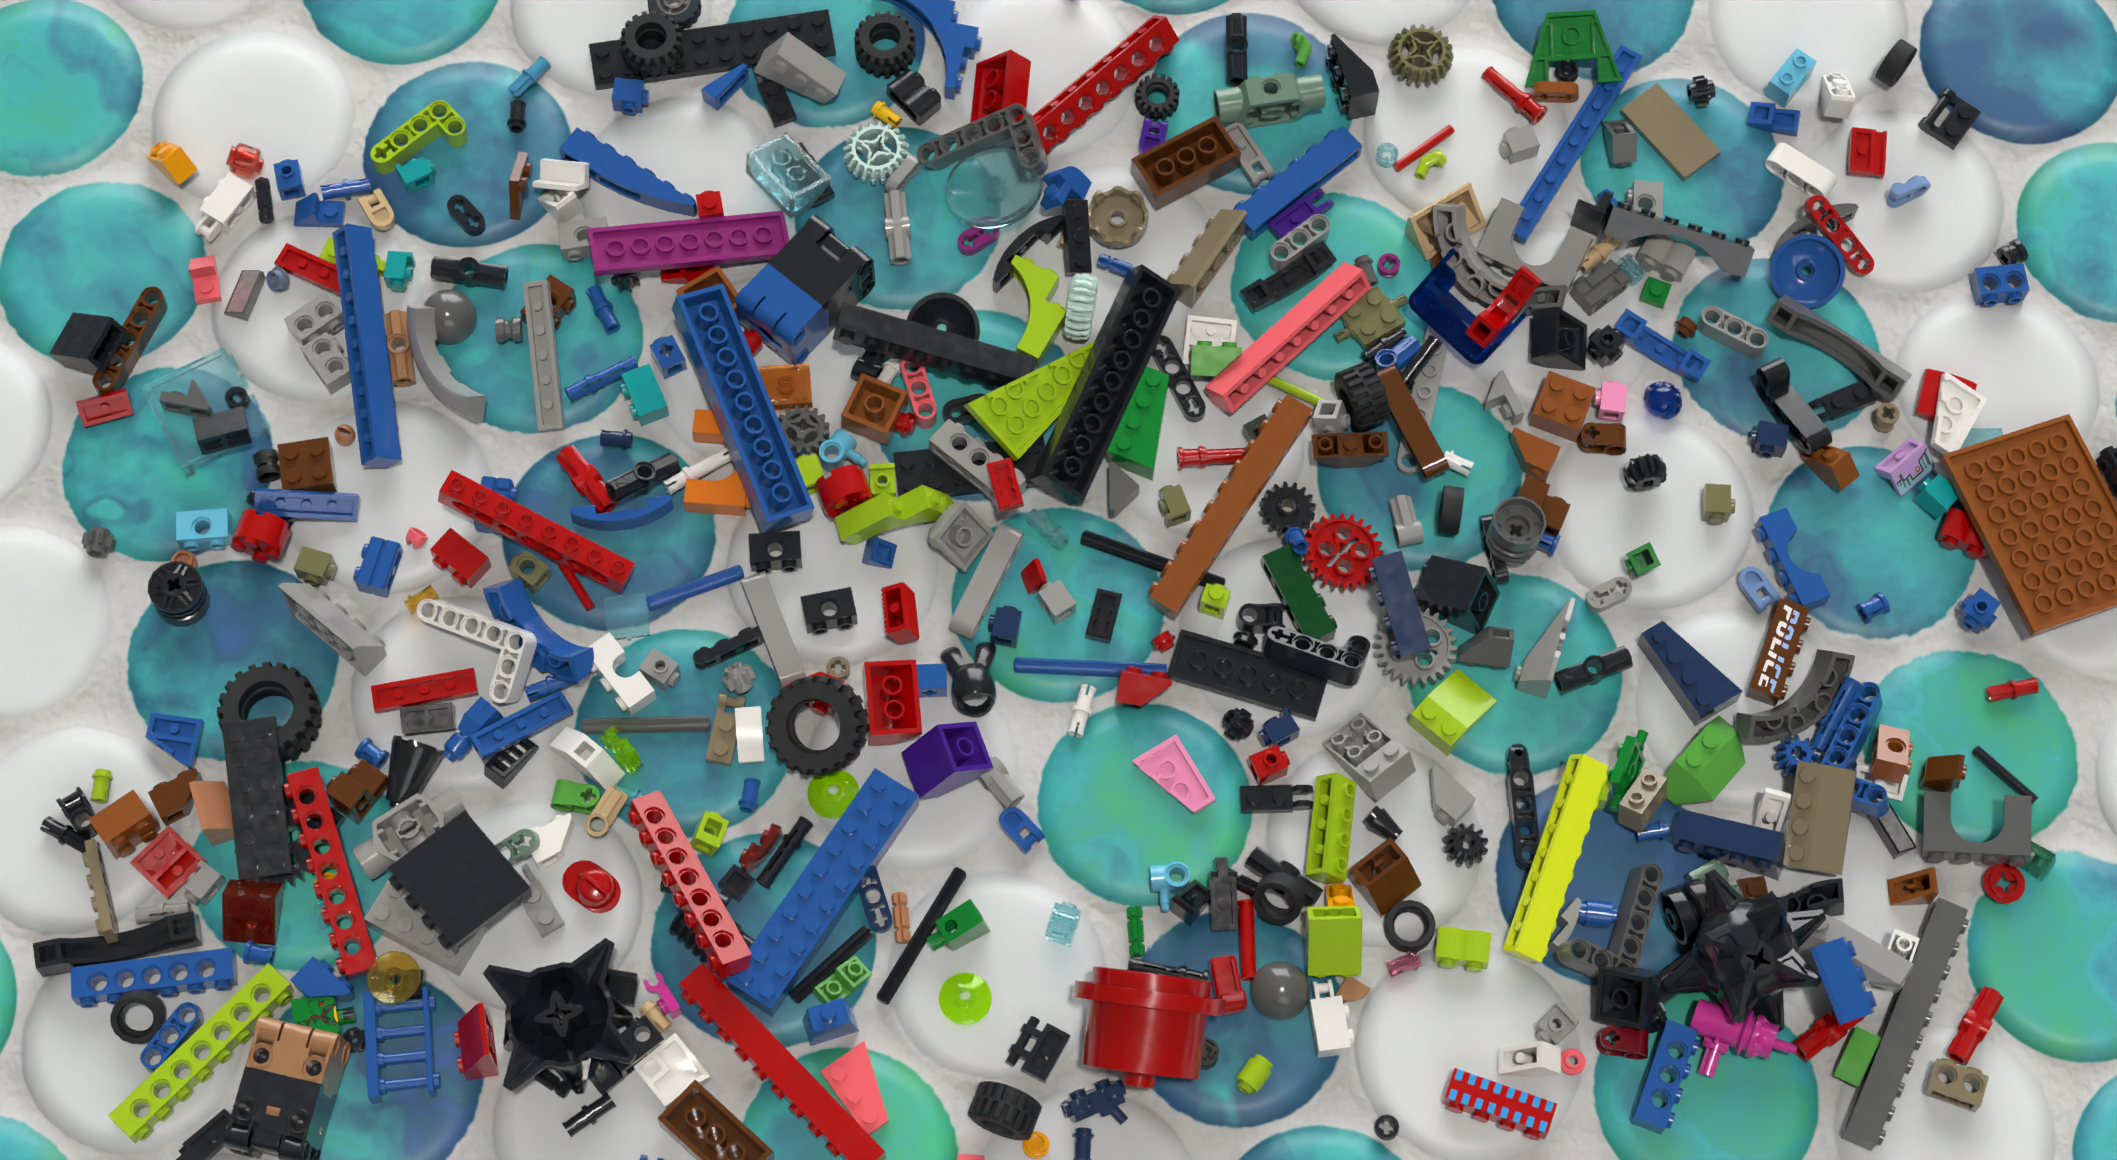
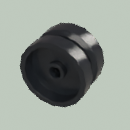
M1698 878L1684 882L1681 890L1677 887H1671L1660 894V903L1665 920L1672 934L1681 945H1687L1695 941L1701 922L1707 916L1706 887Z

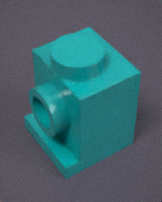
M424 156L419 159H412L402 167L399 163L395 165L398 177L408 195L414 194L435 183L433 174L436 173V169L430 159L425 160Z
M387 252L384 272L387 288L399 292L407 290L408 281H412L413 268L416 266L413 252Z

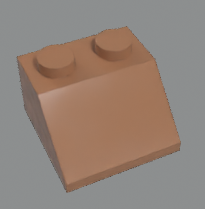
M225 781L189 782L202 831L211 846L234 840L229 788Z

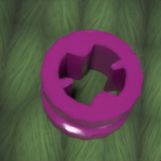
M1383 254L1378 261V273L1384 278L1395 277L1399 272V258L1395 254ZM1385 262H1390V265L1394 264L1391 270H1388V267L1384 268Z

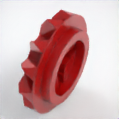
M2008 863L1992 865L1983 876V888L1987 892V897H1991L1996 903H2006L2008 905L2017 901L2025 891L2023 874L2018 868L2010 866ZM2001 877L2004 882L2012 883L2006 888V892L2002 886L1995 885L1999 883Z

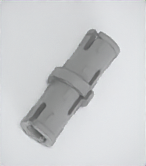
M162 902L158 906L135 908V921L137 924L156 922L166 916L192 911L190 902L168 905Z

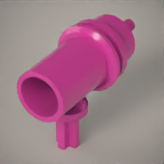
M1701 998L1690 1028L1698 1030V1035L1704 1037L1701 1046L1706 1048L1698 1073L1711 1078L1714 1077L1721 1053L1727 1055L1729 1046L1736 1048L1737 1055H1740L1743 1050L1746 1051V1057L1760 1056L1769 1059L1772 1048L1795 1054L1797 1046L1776 1038L1780 1026L1770 1023L1764 1015L1759 1014L1758 1018L1753 1017L1755 1011L1751 1010L1743 1022L1737 1023L1731 1019L1723 1006Z

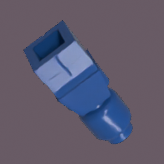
M480 697L464 713L457 728L460 733H454L445 742L443 755L452 763L456 759L461 760L472 748L469 736L504 717L494 706L483 697Z

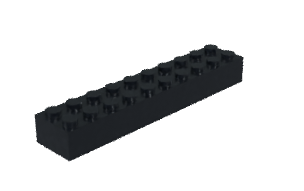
M1141 264L1128 270L1030 478L1031 482L1070 506L1084 501L1181 292L1179 288Z

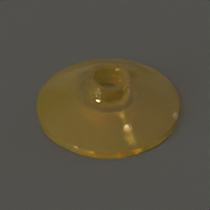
M401 951L386 952L377 957L371 964L367 974L368 988L372 995L383 1003H402L408 1000L418 989L421 977L420 969L417 962L410 955ZM399 975L400 981L397 984H393V977Z

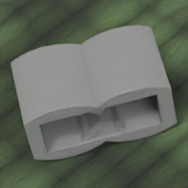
M1649 235L1638 253L1637 261L1646 270L1659 271L1669 281L1681 282L1694 260L1696 251L1692 247L1675 241L1667 235Z

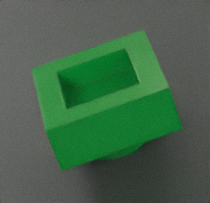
M1648 276L1639 301L1663 309L1672 284Z

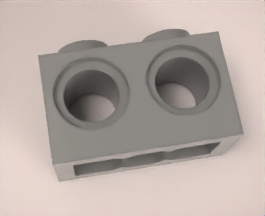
M326 291L284 319L288 330L301 346H304L325 332L328 335L336 333L344 325L342 311ZM327 313L332 314L328 318H322V316ZM304 328H311L308 332H301Z
M325 332L300 347L304 358L331 395L351 383L348 356L344 357L341 353L343 348L336 337L331 339L328 333ZM324 350L329 351L326 355H319ZM336 369H343L338 374H332Z

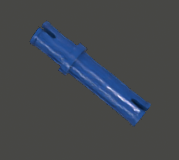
M630 356L591 376L589 374L585 375L583 380L565 387L564 390L570 402H573L589 393H597V389L622 378V373L636 369L638 365L634 357ZM620 368L623 369L622 371H620V372H618V373H616V374H614V375H612V376H609V377H607V378H604V376H606V375H608V374H610V373H612V372H614V371H616V370H618V369H620ZM597 379L599 380V382H597V383H595V384H593V385H591V386H589V387H586V388H584V389H582V390L580 389L581 387H583V386H585V385H587V384H589V383H591V382H593V381H595V380H597Z
M1849 676L1845 677L1825 718H1821L1819 722L1821 725L1810 745H1816L1817 749L1823 752L1826 751L1858 687L1861 685L1859 681Z

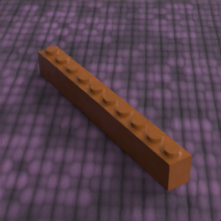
M1286 394L1283 400H1277L1271 412L1274 414L1270 420L1265 419L1258 429L1259 436L1256 440H1250L1244 450L1246 455L1242 461L1238 459L1231 469L1233 474L1230 479L1222 481L1217 490L1219 495L1215 501L1211 499L1207 503L1203 511L1205 513L1201 521L1197 519L1191 527L1190 533L1192 535L1190 538L1180 543L1176 550L1178 555L1175 560L1167 562L1162 571L1164 576L1160 582L1155 581L1149 589V604L1174 620L1312 418L1313 409L1289 394Z

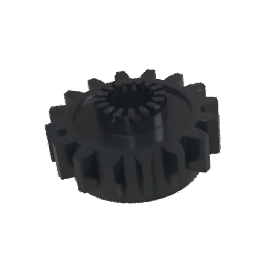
M1284 481L1282 488L1274 484L1273 492L1266 490V498L1261 499L1260 515L1264 516L1262 523L1269 524V531L1275 530L1278 532V536L1285 534L1290 527H1299L1302 530L1303 527L1309 529L1310 521H1314L1315 517L1313 511H1315L1316 503H1311L1313 495H1305L1306 487L1300 490L1297 489L1296 482L1293 483L1292 487H1288L1287 482ZM1289 507V508H1291L1293 511H1291V512H1289V511L1286 512V511H1284V509H1282V508Z

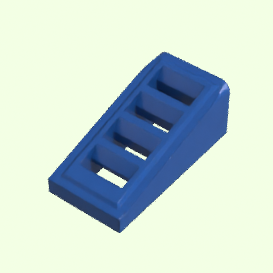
M744 63L702 88L701 92L704 102L716 111L719 110L749 79L747 65Z

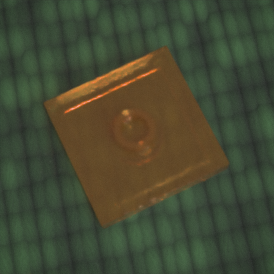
M809 363L796 364V366L792 364L759 366L761 378L775 410L795 409V405H798L799 408H804L805 405L813 408Z

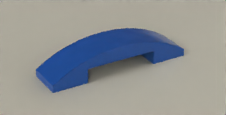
M1626 308L1613 328L1622 334L1624 341L1663 368L1684 378L1699 382L1711 360L1691 348L1689 351L1684 350L1647 327L1646 323L1648 321Z
M666 495L646 498L647 508L597 514L595 505L570 508V515L574 524L585 528L619 531L650 524L664 517L674 508L672 496Z

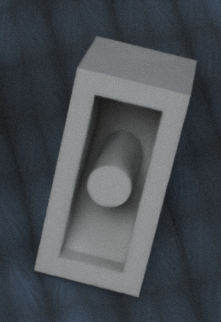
M1435 765L1430 775L1433 812L1442 824L1454 827L1473 807L1476 798L1439 766Z

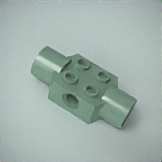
M1276 73L1268 77L1255 76L1244 80L1237 87L1217 89L1213 93L1215 113L1221 124L1239 121L1247 129L1295 122L1307 110L1325 108L1326 105L1325 89L1320 74L1297 77L1293 73Z

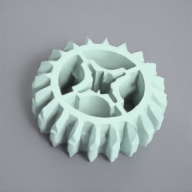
M869 121L867 128L860 124L859 132L852 130L851 137H847L846 145L843 149L845 154L844 162L847 164L849 172H853L855 179L861 177L863 183L868 179L871 180L873 186L877 180H880L884 185L885 179H889L905 158L910 155L908 152L909 144L906 142L904 134L900 135L898 127L892 130L890 123L883 127L880 121L877 123V126H873ZM886 143L895 149L896 154L886 147ZM857 153L862 154V157L867 159V164L859 159Z
M1076 273L1073 276L1064 328L1067 338L1080 341L1087 340L1090 337L1098 293V280L1096 276L1086 273Z

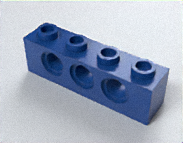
M1667 1019L1657 1043L1631 1124L1660 1135L1665 1128L1670 1129L1675 1117V1113L1671 1112L1673 1104L1679 1103L1683 1093V1089L1679 1088L1681 1080L1687 1079L1692 1066L1687 1063L1690 1054L1695 1055L1700 1040L1696 1039L1698 1030ZM1669 1049H1677L1681 1053V1058H1673L1669 1054ZM1661 1073L1670 1074L1673 1082H1664L1661 1078ZM1652 1098H1661L1665 1103V1107L1655 1106Z

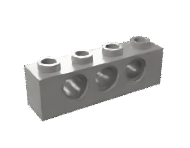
M948 419L929 439V450L996 503L986 463L1003 460L1004 458L998 453L993 454L989 451L981 439L977 437L974 439L970 436L962 424L954 423ZM956 445H963L966 447L963 450L954 449ZM976 460H982L985 462L981 466L973 464V462ZM1014 468L1022 494L1026 490V479L1020 470Z

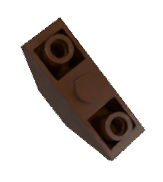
M1387 431L1311 435L1313 460L1336 469L1362 468L1389 457Z

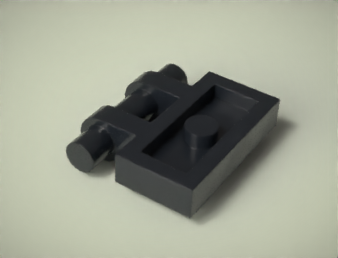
M1030 1016L1027 1024L1024 1023L1020 1029L1021 1034L1016 1043L1010 1046L1008 1050L1010 1054L1005 1062L1014 1067L1018 1059L1024 1060L1025 1063L1021 1071L1046 1083L1071 1035L1049 1023L1046 1024L1043 1031L1036 1029L1040 1020ZM1030 1038L1037 1041L1031 1052L1025 1050Z

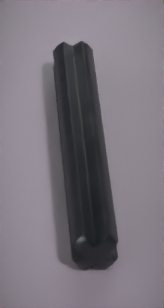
M865 925L858 929L788 993L790 998L797 1004L801 1003L813 992L817 985L831 976L837 967L846 962L873 938L872 930Z

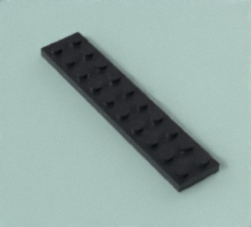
M828 9L681 30L684 51L681 63L679 65L675 64L676 69L673 72L667 71L668 75L663 77L660 74L657 75V78L653 79L652 75H648L647 78L642 77L641 73L636 75L633 73L632 68L629 69L627 67L626 61L623 58L620 39L589 44L596 91L613 88L615 78L644 80V83L728 72L743 63L747 65V69L757 66L764 50L787 32L823 57L836 56ZM650 39L643 42L640 47L646 50H654L661 47L664 42Z

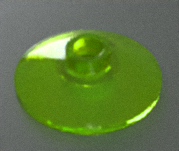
M841 769L830 774L815 776L808 787V801L811 808L818 815L828 819H838L859 792V786L850 773ZM831 787H836L838 792L830 794L828 790Z
M959 973L951 976L944 982L939 992V1005L942 1013L950 1021L960 1025H970L982 1020L989 1012L992 1003V994L988 984L981 977L972 973ZM963 992H967L970 994V998L963 1000L960 995Z

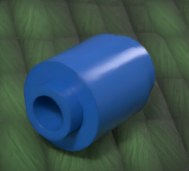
M1586 899L1585 902L1581 901L1577 922L1584 923V926L1610 928L1611 923L1616 922L1617 908L1612 907V902Z

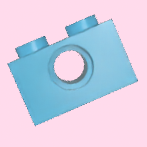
M1796 48L1770 80L1764 96L1785 108L1810 78L1817 61Z
M228 508L176 512V541L180 549L195 552L200 548L221 550L226 546H231L232 517ZM202 529H210L206 534H199Z

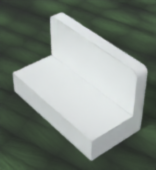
M541 159L540 179L533 181L532 187L566 191H579L588 188L589 163Z

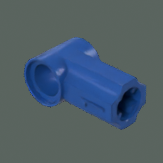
M1412 335L1407 336L1393 348L1379 351L1375 357L1377 372L1392 364L1396 366L1399 372L1420 349L1421 345L1418 340Z

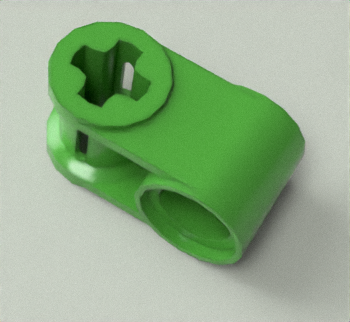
M559 779L556 780L550 807L561 812L590 815L601 799L600 792L593 785Z

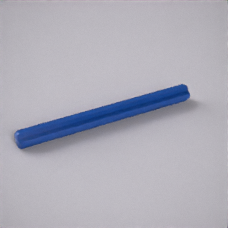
M1016 657L1014 659V672L1119 677L1120 669L1126 670L1127 666L1142 668V673L1152 675V671L1167 673V665L1162 663Z

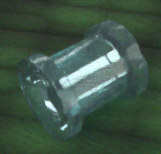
M1631 253L1626 254L1616 263L1620 270L1629 277V284L1631 286L1637 284L1647 273L1645 268H1641L1633 260Z

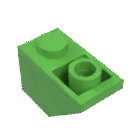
M1197 341V345H1192L1190 376L1216 377L1242 354V347H1237L1236 342H1222V346H1212V341Z

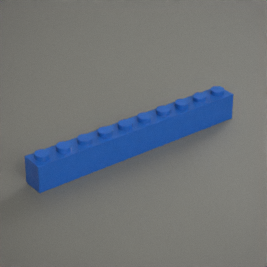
M346 223L332 234L361 465L387 469L401 461V449L399 446L398 425L396 423L395 402L393 400L372 228Z

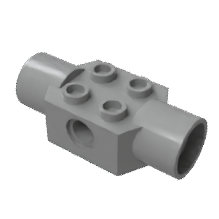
M451 787L431 800L416 793L372 821L373 836L351 851L365 874L372 881L386 872L389 866L464 810L467 812V810Z

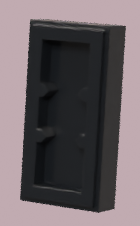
M1097 588L1085 638L1111 643L1122 600L1121 593Z

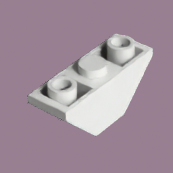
M1834 72L1830 73V75H1823L1821 90V111L1823 116L1848 119L1856 97L1847 77H1844L1841 73Z
M566 727L549 745L551 749L604 791H606L609 784L617 785L626 775L603 748L584 733Z

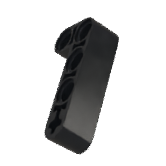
M1779 357L1757 368L1755 389L1759 398L1781 424L1790 425L1789 434L1800 447L1810 455L1831 444L1833 440L1829 429L1790 384V370L1787 363Z
M1273 626L1267 632L1263 653L1270 660L1342 685L1353 686L1360 679L1371 644L1367 638L1354 635L1348 639L1345 648L1284 627Z

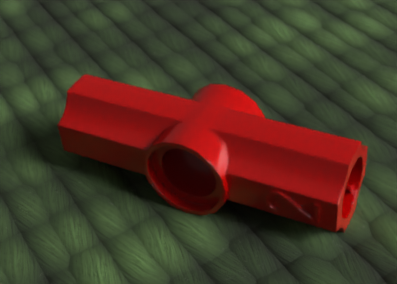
M574 445L566 446L560 450L556 460L570 476V480L581 496H585L592 505H595L596 511L599 514L609 513L614 510L618 502L612 501L607 495L604 480L594 465L588 464Z
M1984 986L1971 1009L1967 1010L1957 1027L1958 1032L1945 1053L1957 1064L1966 1066L1979 1042L1981 1043L1993 1023L1991 1020L2004 999L1999 991Z
M1828 1012L1812 1026V1029L1793 1042L1792 1045L1797 1046L1796 1055L1807 1063L1827 1046L1831 1047L1848 1033L1849 1029L1856 1026L1866 1016L1839 1025L1835 1012Z

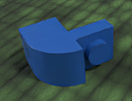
M1073 166L1047 173L1042 179L1047 187L1044 190L1040 205L1045 210L1063 205L1066 199L1084 200L1092 182L1081 170Z

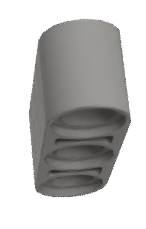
M1315 214L1271 246L1269 255L1270 268L1278 272L1301 258L1304 251L1322 240L1325 242L1330 229L1329 219L1325 215ZM1319 227L1323 231H1315L1313 228ZM1301 241L1304 245H1297L1294 242ZM1276 255H1283V256H1285L1286 258H1284V259H1278V258L1275 257V256H1276Z
M1716 306L1706 307L1702 311L1697 325L1699 332L1704 336L1751 359H1757L1763 355L1769 340L1764 330ZM1706 319H1712L1715 323H1709ZM1728 330L1737 332V335L1729 333ZM1751 341L1759 343L1760 346L1753 345Z

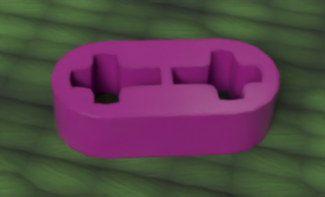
M986 218L962 232L958 237L959 252L965 256H972L997 241L1000 236L998 222L994 219ZM984 228L993 229V234L989 232L984 233ZM965 240H967L968 242H972V241H973V246H972V247H970L969 245H965V246H964V241H965Z

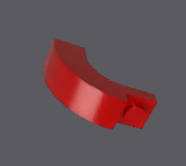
M1521 266L1500 295L1488 308L1478 314L1465 333L1483 348L1489 346L1523 310L1532 298L1533 293L1542 283V280L1527 267Z

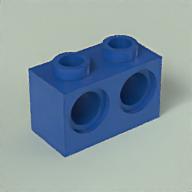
M2024 263L1975 268L1970 277L1975 305L1994 306L2003 302L2016 304L2023 301L2030 290ZM2008 283H2012L2016 287H2011ZM1984 285L1991 287L1992 290L1986 289Z

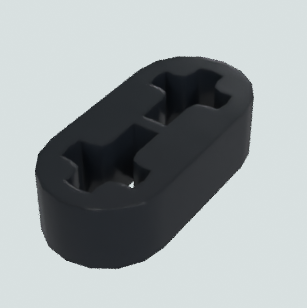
M454 195L448 200L447 209L449 215L469 236H479L485 231L486 223L483 215L465 196ZM456 204L458 206H463L464 213H462L458 208L455 209L454 206ZM471 218L473 222H478L479 226H470L468 219Z

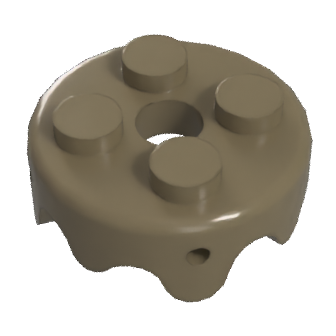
M1115 186L1107 192L1098 190L1093 195L1088 208L1089 231L1098 242L1112 248H1124L1135 244L1143 237L1148 227L1149 211L1145 206L1144 198L1140 191H1129L1121 186ZM1115 215H1120L1124 218V222L1116 224L1111 221V218Z

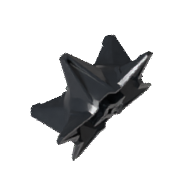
M1715 869L1705 873L1707 916L1701 922L1693 943L1692 955L1663 983L1666 992L1681 993L1709 990L1718 998L1734 1022H1743L1752 1009L1758 1016L1759 1014L1764 1015L1770 1023L1780 1026L1778 1030L1780 1032L1785 1029L1783 989L1818 987L1822 981L1821 977L1798 953V948L1826 920L1825 913L1822 909L1787 912L1788 901L1782 897L1763 899L1743 898Z
M604 938L572 963L561 962L538 967L531 972L488 965L483 975L506 1004L503 1046L504 1050L512 1051L503 1086L506 1089L514 1091L549 1067L558 1073L575 1094H580L585 1091L591 1058L625 1064L633 1062L636 1054L617 1030L626 1026L633 1019V1015L609 992L605 985L615 943Z

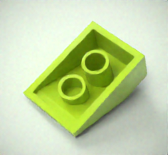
M1457 668L1417 706L1410 715L1408 725L1448 757L1497 703V700Z

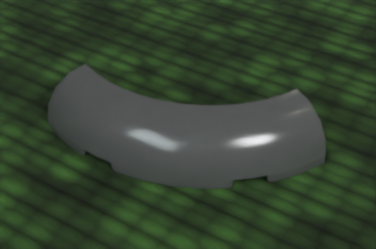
M1817 649L1814 663L1807 678L1789 699L1763 712L1736 714V727L1740 738L1746 741L1772 742L1788 736H1795L1814 725L1828 712L1845 677L1850 676L1855 656Z

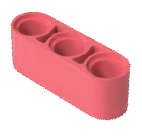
M902 359L901 378L905 390L908 391V401L914 414V419L917 420L918 427L930 429L937 422V408L925 368ZM911 367L918 369L916 372L907 371ZM917 389L925 391L922 394L913 393ZM924 411L932 413L927 417L920 415V413Z

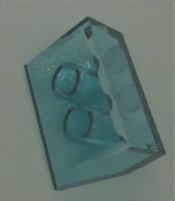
M787 132L747 152L746 173L790 219L809 209L831 182V177Z

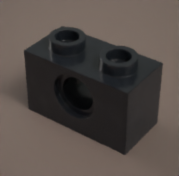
M800 531L749 534L751 572L756 571L759 573L765 571V573H770L771 570L793 572L801 569ZM774 550L782 552L777 557L769 555Z
M851 587L800 597L807 634L820 635L830 629L838 628L845 630L858 624ZM828 609L836 611L832 616L823 614Z

